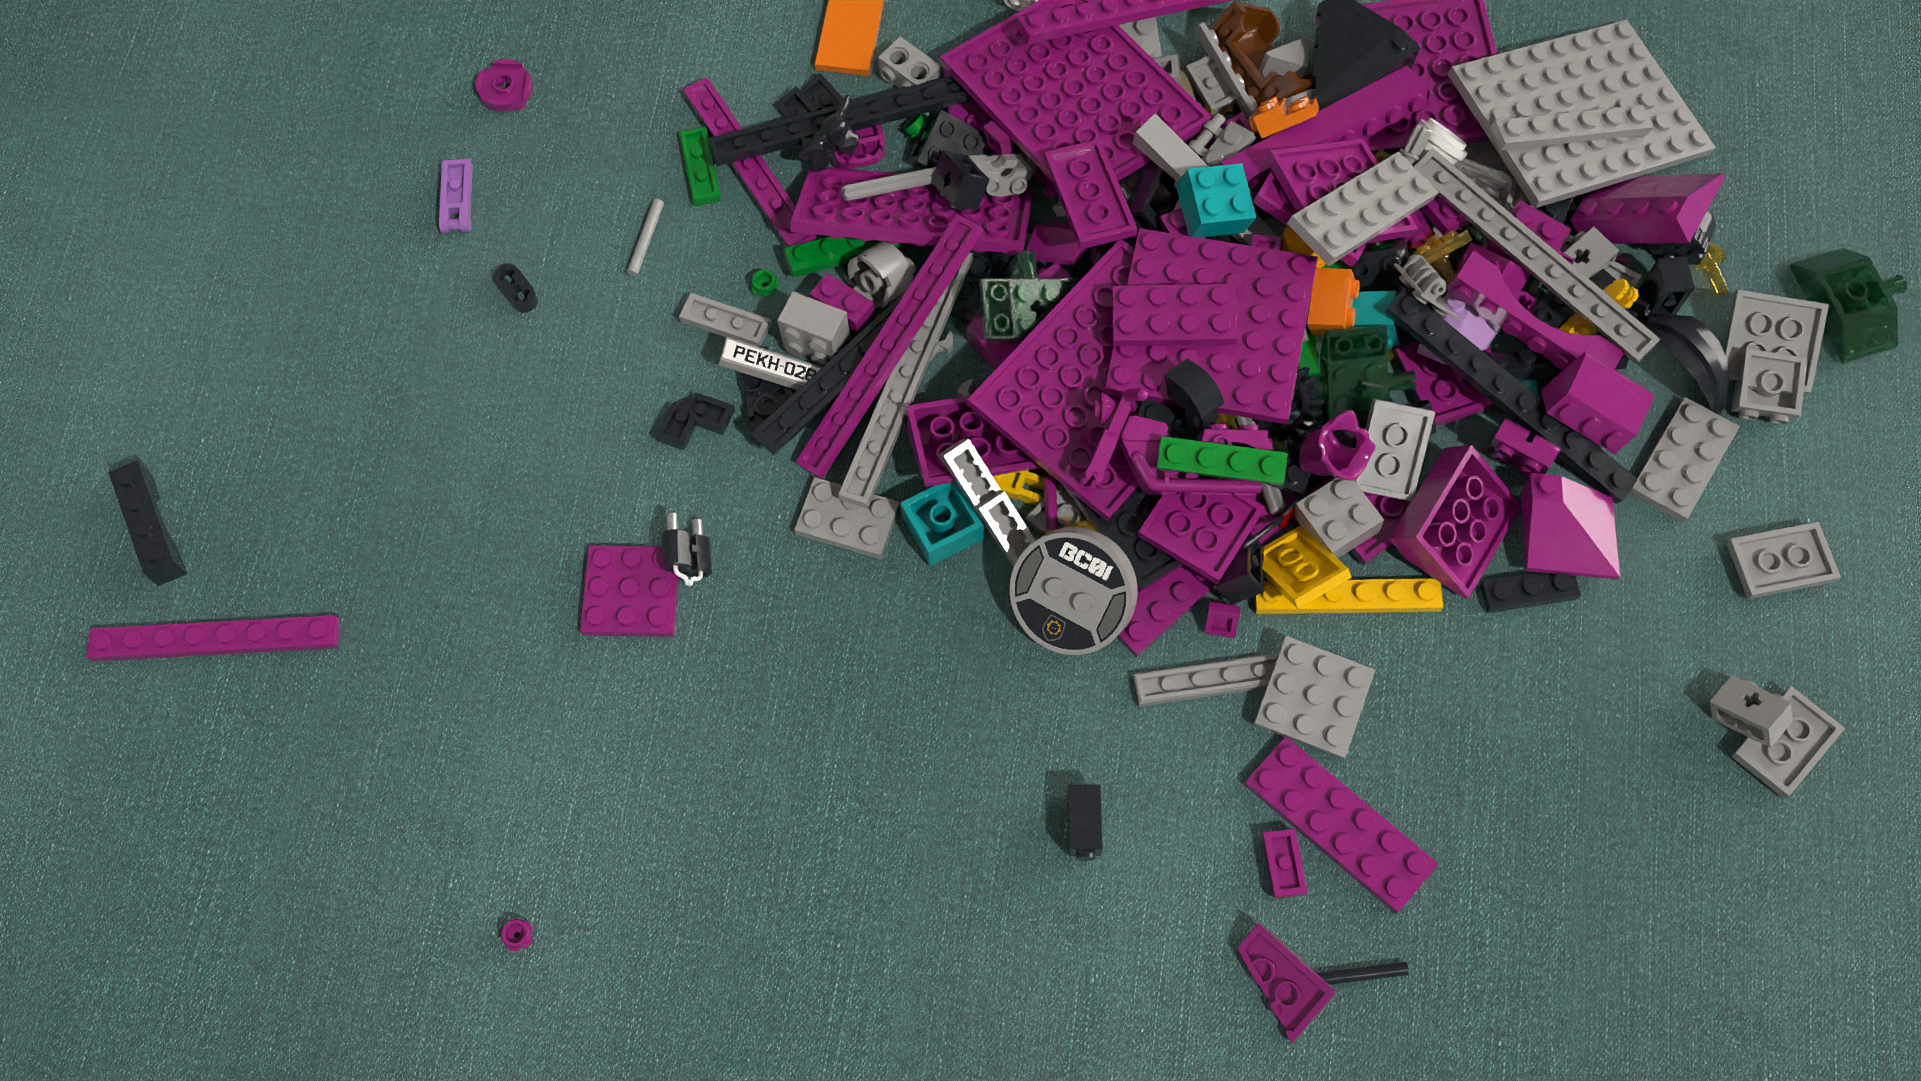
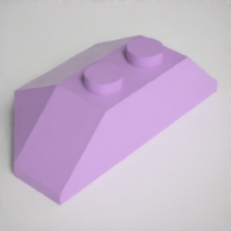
M1447 292L1443 299L1460 319L1457 320L1449 314L1445 317L1439 313L1437 314L1479 349H1487L1501 327L1490 319L1480 316L1475 309L1464 302L1458 301L1450 292ZM1420 343L1417 353L1445 364Z

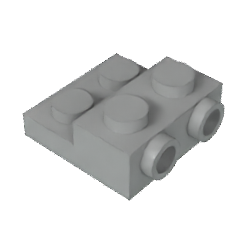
M1746 348L1742 351L1739 380L1734 385L1731 411L1739 412V418L1746 420H1756L1759 416L1770 417V423L1779 425L1789 424V420L1792 421L1801 416L1808 358Z

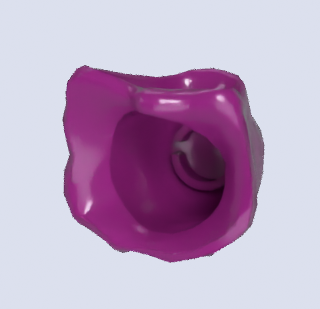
M1346 410L1303 439L1299 452L1300 468L1307 473L1319 476H1333L1341 480L1353 481L1366 468L1375 451V444L1369 439L1368 431L1359 428L1356 414L1352 410ZM1335 430L1351 432L1357 438L1356 447L1348 448L1335 438L1332 432Z

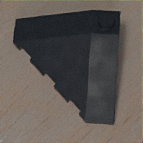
M1324 0L1317 6L1320 26H1317L1315 30L1314 48H1318V56L1314 58L1312 80H1316L1315 90L1311 92L1310 99L1316 97L1320 111L1405 66L1412 69L1421 47L1402 28L1355 0Z

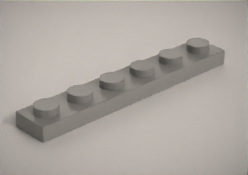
M1634 105L1495 120L1490 128L1502 151L1648 135L1654 126L1644 106Z

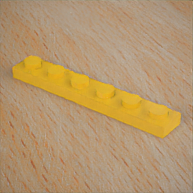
M1436 579L1347 580L1299 609L1270 581H1264V592L1254 596L1255 614L1441 612L1443 609L1441 582Z

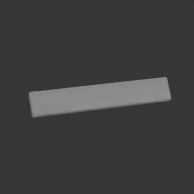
M1278 653L1134 674L1133 680L1138 707L1265 689Z

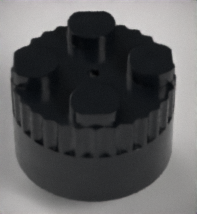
M1707 211L1690 243H1646L1645 246L1657 258L1664 256L1687 257L1689 265H1699L1705 257L1715 232L1716 221Z

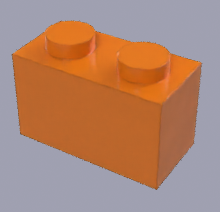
M1316 268L1307 321L1312 335L1348 337L1349 326H1354L1356 317L1355 308H1352L1353 298H1358L1360 289L1359 280L1355 279L1352 269Z

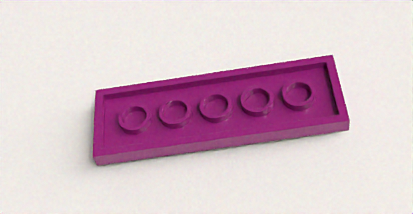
M1285 737L1244 784L1245 787L1395 914L1403 908L1439 865V863L1288 737Z

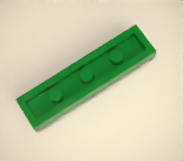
M826 237L784 248V257L792 277H797L849 264L851 259L882 241H861L857 238ZM901 243L894 244V246H895L899 251H901V245H902V244H901Z
M1161 436L1159 439L1156 469L1284 485L1288 453Z

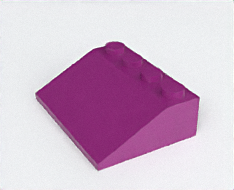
M1723 173L1639 176L1600 188L1583 198L1571 218V222L1578 234L1581 231L1587 233L1591 228L1595 227L1612 244L1690 243L1725 176Z
M970 396L906 406L905 425L911 450L925 487L956 482L938 455L963 438L971 441L992 476L1042 468L969 407L966 403Z
M1472 445L1446 447L1442 450L1389 540L1408 561L1461 597L1469 598L1521 509V504Z

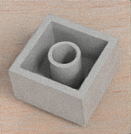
M792 292L777 320L783 348L794 356L802 355L808 357L820 366H825L851 340L846 311L796 292Z
M1338 478L1296 503L1293 515L1301 527L1337 559L1379 533L1384 522L1382 516L1354 480L1349 481Z

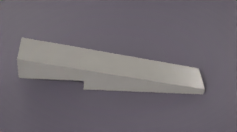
M1156 114L1135 133L1133 144L1176 180L1174 183L1175 188L1176 183L1187 169L1209 167ZM1257 214V218L1244 233L1230 234L1242 245L1251 246L1253 234L1278 236Z
M963 438L938 456L1014 568L1020 555L1029 545L1035 542V539L1005 491H1001L971 441Z

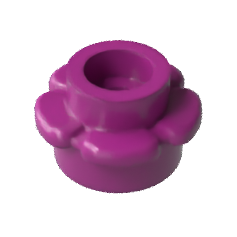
M513 919L503 927L501 941L506 944L505 946L508 950L517 952L521 948L526 949L533 940L531 936L533 928L527 921L522 922L520 919ZM519 932L520 937L515 938V933Z

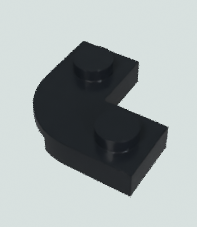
M695 394L694 398L685 399L677 405L674 402L668 409L655 435L656 440L684 451L696 426L724 435L735 412L734 405L701 394Z

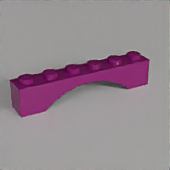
M1472 251L1460 264L1446 286V290L1455 299L1466 303L1475 309L1480 316L1490 319L1502 327L1507 334L1515 336L1527 344L1532 351L1542 354L1559 369L1564 370L1584 351L1615 369L1624 354L1622 350L1600 335L1585 336L1567 333L1537 319L1512 295L1503 280L1499 267L1475 251Z

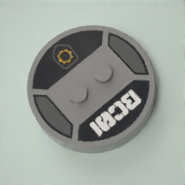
M1066 527L1043 535L1023 551L1013 568L1010 579L1011 605L1021 627L1038 644L1051 651L1066 655L1088 654L1107 646L1128 625L1137 603V580L1128 557L1111 539L1087 528Z

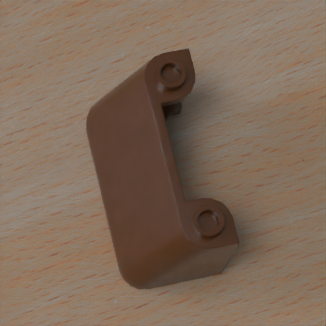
M1233 1L1210 28L1217 35L1218 46L1221 51H1226L1232 63L1231 68L1234 73L1241 75L1248 96L1252 95L1258 107L1261 102L1272 97H1277L1279 101L1310 89L1315 90L1316 80H1312V73L1306 74L1301 79L1291 71H1287L1283 76L1271 71L1264 78L1258 71L1265 53L1274 49L1271 43L1276 39L1280 31V22L1270 8Z

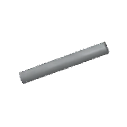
M654 199L627 270V273L631 276L636 277L639 274L664 202L660 199Z

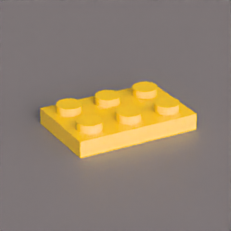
M1301 525L1264 546V577L1297 609L1351 578L1349 568L1303 529Z

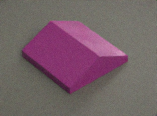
M1053 220L1035 226L1025 251L1026 259L1075 265L1088 248L1080 250L1069 222Z

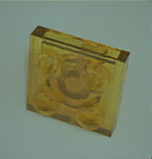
M1453 230L1437 241L1417 250L1410 256H1423L1446 282L1447 286L1455 274V270L1448 259L1449 253L1472 241V238L1467 230L1458 235Z

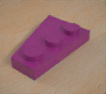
M1258 923L1237 949L1255 981L1261 986L1270 1002L1271 1009L1275 1016H1278L1292 1044L1323 1010L1337 991L1262 923Z

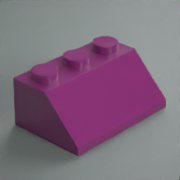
M1586 351L1541 390L1546 413L1613 454H1616L1637 436L1654 399L1653 393Z

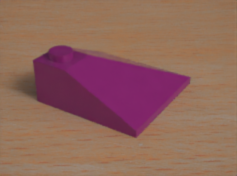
M1531 473L1520 492L1525 571L1553 574L1567 573L1574 576L1618 580L1620 578L1613 498L1563 476Z

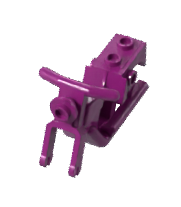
M1129 388L1125 390L1118 404L1105 393L1100 394V399H1094V418H1099L1100 424H1104L1106 421L1107 423L1097 442L1086 471L1082 474L1081 480L1084 485L1091 476L1094 478L1091 488L1097 486L1103 480L1104 472L1118 441L1139 487L1146 494L1254 496V493H1261L1262 483L1228 478L1197 479L1198 474L1156 469L1159 439L1161 436L1170 437L1167 432L1168 425L1164 422L1135 415L1127 418L1129 412L1137 410L1138 405L1136 401H1145L1148 398V392L1145 389ZM1211 424L1196 439V441L1272 451V439L1268 438V430H1258V425H1240L1239 430H1227V425Z

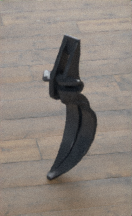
M1603 268L1589 280L1601 290H1604L1616 279ZM1638 299L1633 302V305L1625 310L1660 338L1657 345L1671 354L1685 368L1706 396L1711 411L1720 415L1726 406L1729 371L1727 358L1719 340L1704 323L1692 316L1652 314L1648 309L1650 306L1648 300L1641 301Z

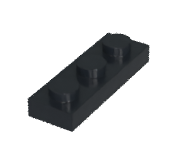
M1535 572L1483 580L1480 583L1487 613L1577 600L1581 596L1576 576L1567 573Z

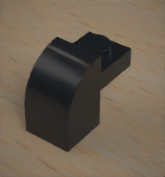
M1186 358L1164 375L1167 396L1185 409L1187 428L1191 433L1197 436L1208 428V425L1214 424L1219 419L1218 408L1224 404V399L1215 381L1203 368Z

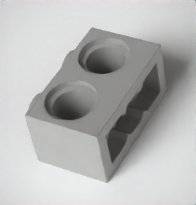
M901 36L878 57L881 77L888 83L892 82L900 89L942 78V66Z

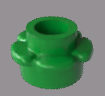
M921 114L913 116L903 127L907 132L906 136L918 139L927 118H923Z
M769 270L757 271L751 280L752 292L757 296L770 297L775 293V289L779 287L778 278Z

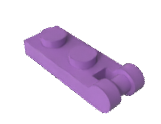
M470 159L442 160L439 228L442 234L451 233L452 230L471 232L473 164ZM451 214H459V218L451 219Z

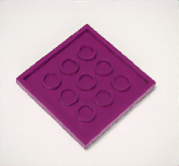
M1363 138L1270 150L1265 158L1296 212H1299L1379 164ZM1409 215L1365 244L1410 237L1414 235L1418 227Z

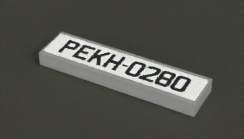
M729 337L726 338L719 361V366L795 390H799L822 368L821 366Z

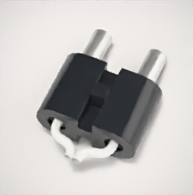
M668 513L666 515L667 530L662 533L664 570L675 573L685 581V585L692 586L694 581H699L712 574L710 539L707 536H703L701 519L692 520L693 536H689V532L678 530L677 514Z

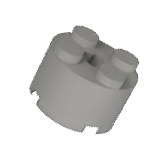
M886 241L879 242L851 259L848 264L849 279L854 277L857 285L853 289L874 302L875 309L877 307H881V309L887 307L906 292L913 282L912 274L915 272V265L912 260L904 257L894 244Z

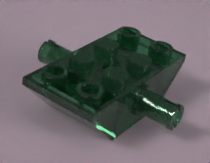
M1845 248L1800 260L1789 265L1808 301L1829 304L1824 331L1842 364L1888 351L1898 346V308L1892 295L1906 292V280L1897 283V281L1904 279L1902 275L1882 280L1870 257Z
M1021 251L1016 253L1018 257L1019 279L979 280L984 340L998 345L1021 344L1081 279H1040V277H1037L1036 252Z
M1387 325L1325 330L1320 350V379L1313 383L1315 387L1323 388L1322 392L1317 393V397L1325 400L1321 404L1324 425L1333 417L1346 410H1352L1356 414L1357 419L1368 416L1373 398L1389 402L1390 391L1416 389L1417 383H1413V380H1417L1414 370L1395 373L1388 372ZM1355 380H1358V385L1354 389H1350V386L1355 385ZM1297 388V393H1298L1299 397L1302 398V397H1301V394H1300V391H1299V389Z

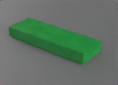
M701 127L679 132L694 207L722 201L707 128Z

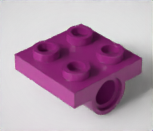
M1506 418L1487 451L1492 453L1491 457L1497 462L1504 465L1510 463L1519 468L1518 472L1528 478L1531 473L1546 474L1561 448L1538 435H1535L1531 443L1525 441L1531 431Z

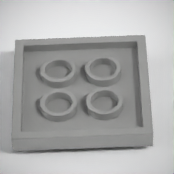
M1735 290L1723 347L1728 363L1729 380H1739L1742 351L1746 348L1808 358L1804 393H1811L1829 304Z
M1285 636L1253 725L1344 759L1376 670Z

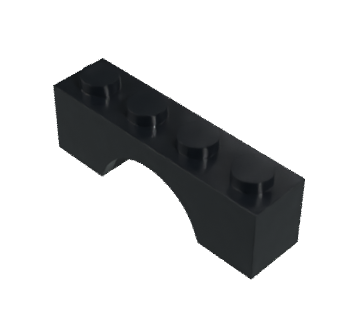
M138 460L108 472L143 574L157 586L186 575L187 572L179 549L168 534L159 514L157 501L161 498L153 475Z

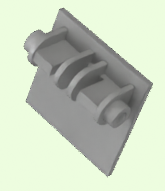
M1410 256L1404 267L1397 263L1394 264L1401 273L1399 279L1410 289H1415L1412 294L1425 305L1431 302V307L1443 317L1449 314L1457 320L1460 319L1440 296L1446 291V282L1423 256Z

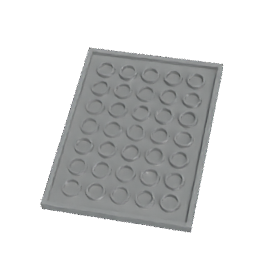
M1628 20L1452 66L1448 72L1451 81L1534 208L1710 155L1716 148ZM1634 105L1644 106L1654 126L1648 135L1502 151L1490 128L1493 122L1499 119Z

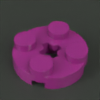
M501 59L492 62V67L486 71L484 68L480 71L476 79V90L487 109L518 111L526 107L527 100L533 91V82L528 70L524 69L521 63L511 59ZM504 82H508L510 85L505 89H501L498 87L503 86Z

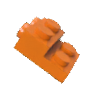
M1304 96L1293 101L1289 107L1285 98L1278 101L1277 97H1272L1261 102L1260 106L1257 107L1258 110L1249 117L1253 132H1259L1262 139L1317 116L1320 106L1316 97L1309 100L1308 96Z

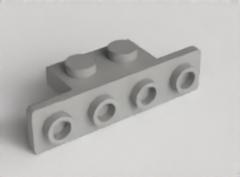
M1205 22L1198 26V39L1208 56L1187 65L1186 72L1211 115L1237 104L1249 122V117L1258 110L1256 100L1252 95L1248 96L1241 75L1234 73L1231 68L1230 57L1226 51L1222 52L1219 48L1218 38L1214 30H1209Z

